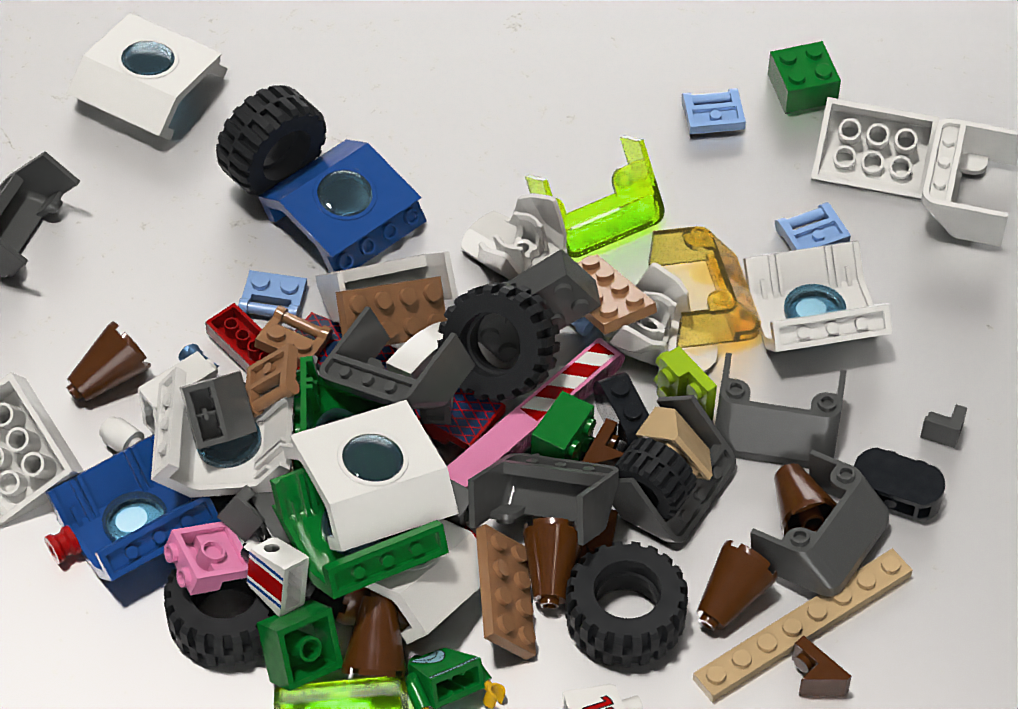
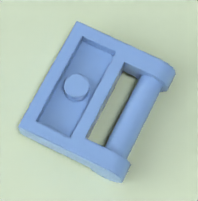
M737 88L719 93L691 95V92L682 93V107L685 111L689 134L745 129L746 121Z
M828 202L818 205L817 209L798 216L775 220L777 233L779 236H783L791 250L850 242V233ZM822 219L821 221H818V222H816V223H813V224L804 226V227H802V228L793 230V229L798 228V227H800V226H803V225H806V224H809V223H812V222H814V221H817V220Z
M250 270L238 306L247 315L250 313L273 317L278 307L277 305L289 306L285 307L288 309V312L299 317L307 289V278Z

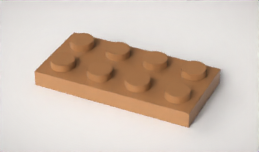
M598 254L587 256L577 262L596 280L601 302L600 307L584 317L603 334H609L620 329L623 325L632 324L657 313L656 302Z
M441 276L335 292L342 337L366 306L372 309L389 335L390 339L386 345L407 342L426 327L438 322L447 321V318L444 317L446 310Z
M484 524L476 529L484 638L528 660L536 656V636L533 625L531 580L529 578L526 549L524 545Z

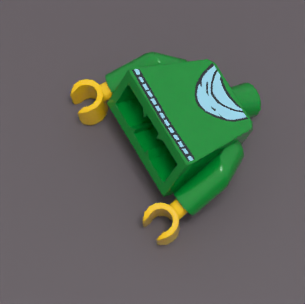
M440 648L423 656L414 655L407 665L409 674L406 676L405 683L407 694L414 709H430L431 707L438 709L483 688L486 690L483 703L490 709L495 707L497 701L502 704L505 697L504 686L499 683H492L490 681L492 677L482 665L481 658L472 654H466L449 648Z

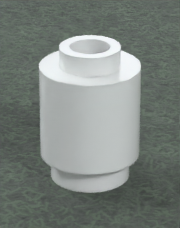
M109 417L103 422L99 430V435L102 437L103 442L117 453L145 439L144 434L123 418Z

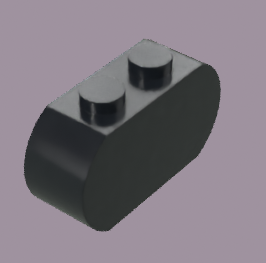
M626 372L595 381L593 385L596 406L603 422L606 418L618 422L617 435L620 436L617 449L623 453L635 439L638 440L635 434L649 416L645 405Z
M878 447L868 449L857 457L854 467L869 482L889 509V513L916 522L927 521L938 513L945 490V479L937 467L929 465L925 461L914 460L899 455L894 451Z

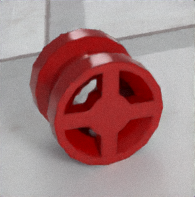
M68 525L62 527L59 533L55 535L49 534L44 537L45 544L57 564L65 562L66 557L71 554L76 556L82 552L75 534Z

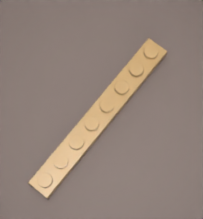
M892 548L858 569L839 594L830 597L818 594L694 672L692 680L713 703L793 652L795 642L803 635L808 640L814 639L910 578L913 570Z

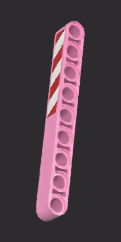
M602 338L596 339L447 466L450 479L468 488V479L509 454L524 453L531 447L533 431L562 391L584 401L594 392L593 385L595 381L613 376L620 369L625 355Z

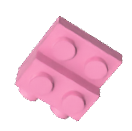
M222 521L173 529L164 546L166 561L168 563L174 562L177 568L176 578L179 586L182 588L186 587L190 595L218 591L223 582L247 578L248 562L241 557L243 546L238 536Z

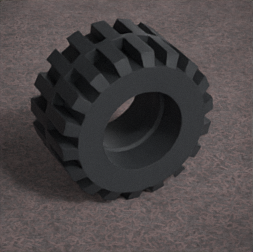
M651 438L635 439L614 465L619 469V478H634L663 519H672L697 486L695 482L696 476L686 460L672 448Z

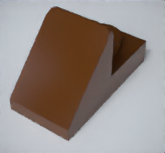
M608 418L605 419L582 462L611 466L616 464L623 455V452L616 450L620 440V436L617 435L618 422Z
M804 635L795 642L792 660L800 671L807 673L801 680L799 695L845 696L849 691L852 676Z

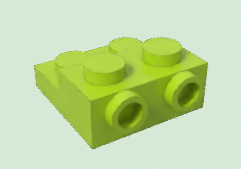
M680 346L671 351L661 353L655 361L659 367V372L654 378V382L657 384L656 392L658 398L694 395L713 421L717 385Z

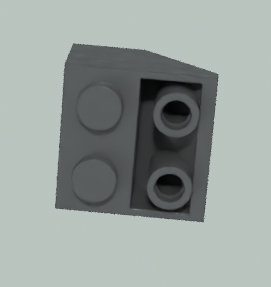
M241 371L179 387L197 449L217 445L257 432Z

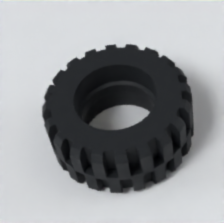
M285 85L269 86L268 89L262 88L256 91L254 96H248L240 107L237 106L233 110L234 114L225 121L224 130L218 136L219 144H216L217 161L222 170L249 195L260 196L320 156L322 152L321 146L325 144L326 123L322 113L295 89Z
M513 282L489 283L468 290V293L460 295L454 300L455 305L448 307L445 311L444 317L447 318V321L441 322L438 332L443 334V339L437 340L438 350L451 332L455 333L475 363L474 368L459 387L466 394L474 391V398L480 400L489 398L491 402H500L505 399L510 400L537 388L538 384L543 383L549 377L547 371L553 369L557 362L553 354L560 352V342L555 341V335L560 334L558 325L553 326L550 318L555 316L551 308L545 310L542 306L545 300L539 294L531 296L532 291L530 288L524 285L516 287V284ZM496 313L505 317L514 325L518 332L520 354L515 365L509 369H501L492 365L480 350L478 330L482 320L488 314Z
M622 541L612 542L610 547H606L605 544L596 547L594 554L588 552L581 557L580 564L574 565L570 578L567 580L565 618L567 619L568 631L571 635H574V642L579 648H587L586 654L594 659L599 656L603 658V663L613 665V662L622 663L621 667H631V663L638 662L639 666L649 664L652 657L658 660L666 655V648L668 650L674 648L678 643V637L682 635L685 628L688 587L687 582L683 579L681 569L677 565L672 566L673 559L667 554L663 553L660 555L657 548L650 545L647 548L642 547L640 542L631 541V544H623ZM629 589L644 594L653 602L655 607L649 613L640 617L621 618L606 612L597 601L611 591Z
M177 569L171 570L167 577L168 583L164 587V606L171 637L177 641V646L183 653L189 652L190 658L198 662L205 659L207 665L218 667V663H225L226 667H234L235 663L240 661L247 664L254 661L255 655L259 654L260 657L264 655L257 622L275 615V613L250 588L247 578L223 582L218 591L227 589L243 591L255 599L252 606L235 617L214 618L202 613L198 607L206 597L217 591L190 595L186 587L182 588L179 586L176 578Z

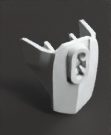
M526 194L517 199L511 218L496 211L485 214L465 232L461 249L509 280L560 249L568 254L566 247L567 233L556 198L543 194Z
M652 263L642 275L636 287L656 302L657 313L632 324L623 325L620 329L605 335L602 333L604 341L623 354L657 366L655 361L661 353L671 351L680 346L704 372H707L715 365L717 359V340L714 331L693 322L689 291L682 281L658 263Z

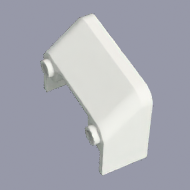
M953 118L943 119L937 124L922 193V203L951 236L1001 247L1009 213L956 202L962 173L971 175L981 174L986 170L988 161L1016 166L1018 160V131Z
M449 251L415 255L315 276L318 290L332 321L339 322V325L340 320L335 292L441 276L444 300L456 299L458 297Z

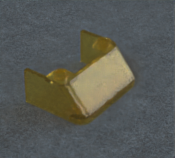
M694 226L653 231L648 260L649 266L654 262L661 266L705 261L715 287V291L711 292L707 298L708 309L681 312L676 347H698L747 341L756 338L759 335L761 320L736 254L705 227Z

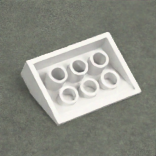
M827 97L811 180L922 200L939 117Z
M12 372L0 380V526L47 503L49 499L45 493L46 491L84 471L27 379Z

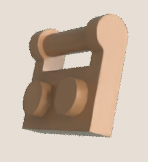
M279 305L273 317L255 338L254 347L271 354L290 343L298 348L297 364L300 367V357L319 356L331 339L333 329L325 325L320 327L289 313L287 308ZM282 324H287L313 337H316V339L312 340L286 327H283Z
M290 343L247 367L245 388L254 418L261 415L265 408L285 397L291 398L299 393L300 387L296 381L298 348ZM279 384L277 388L271 390L270 392L260 397V394L266 392L267 390H270L271 388Z

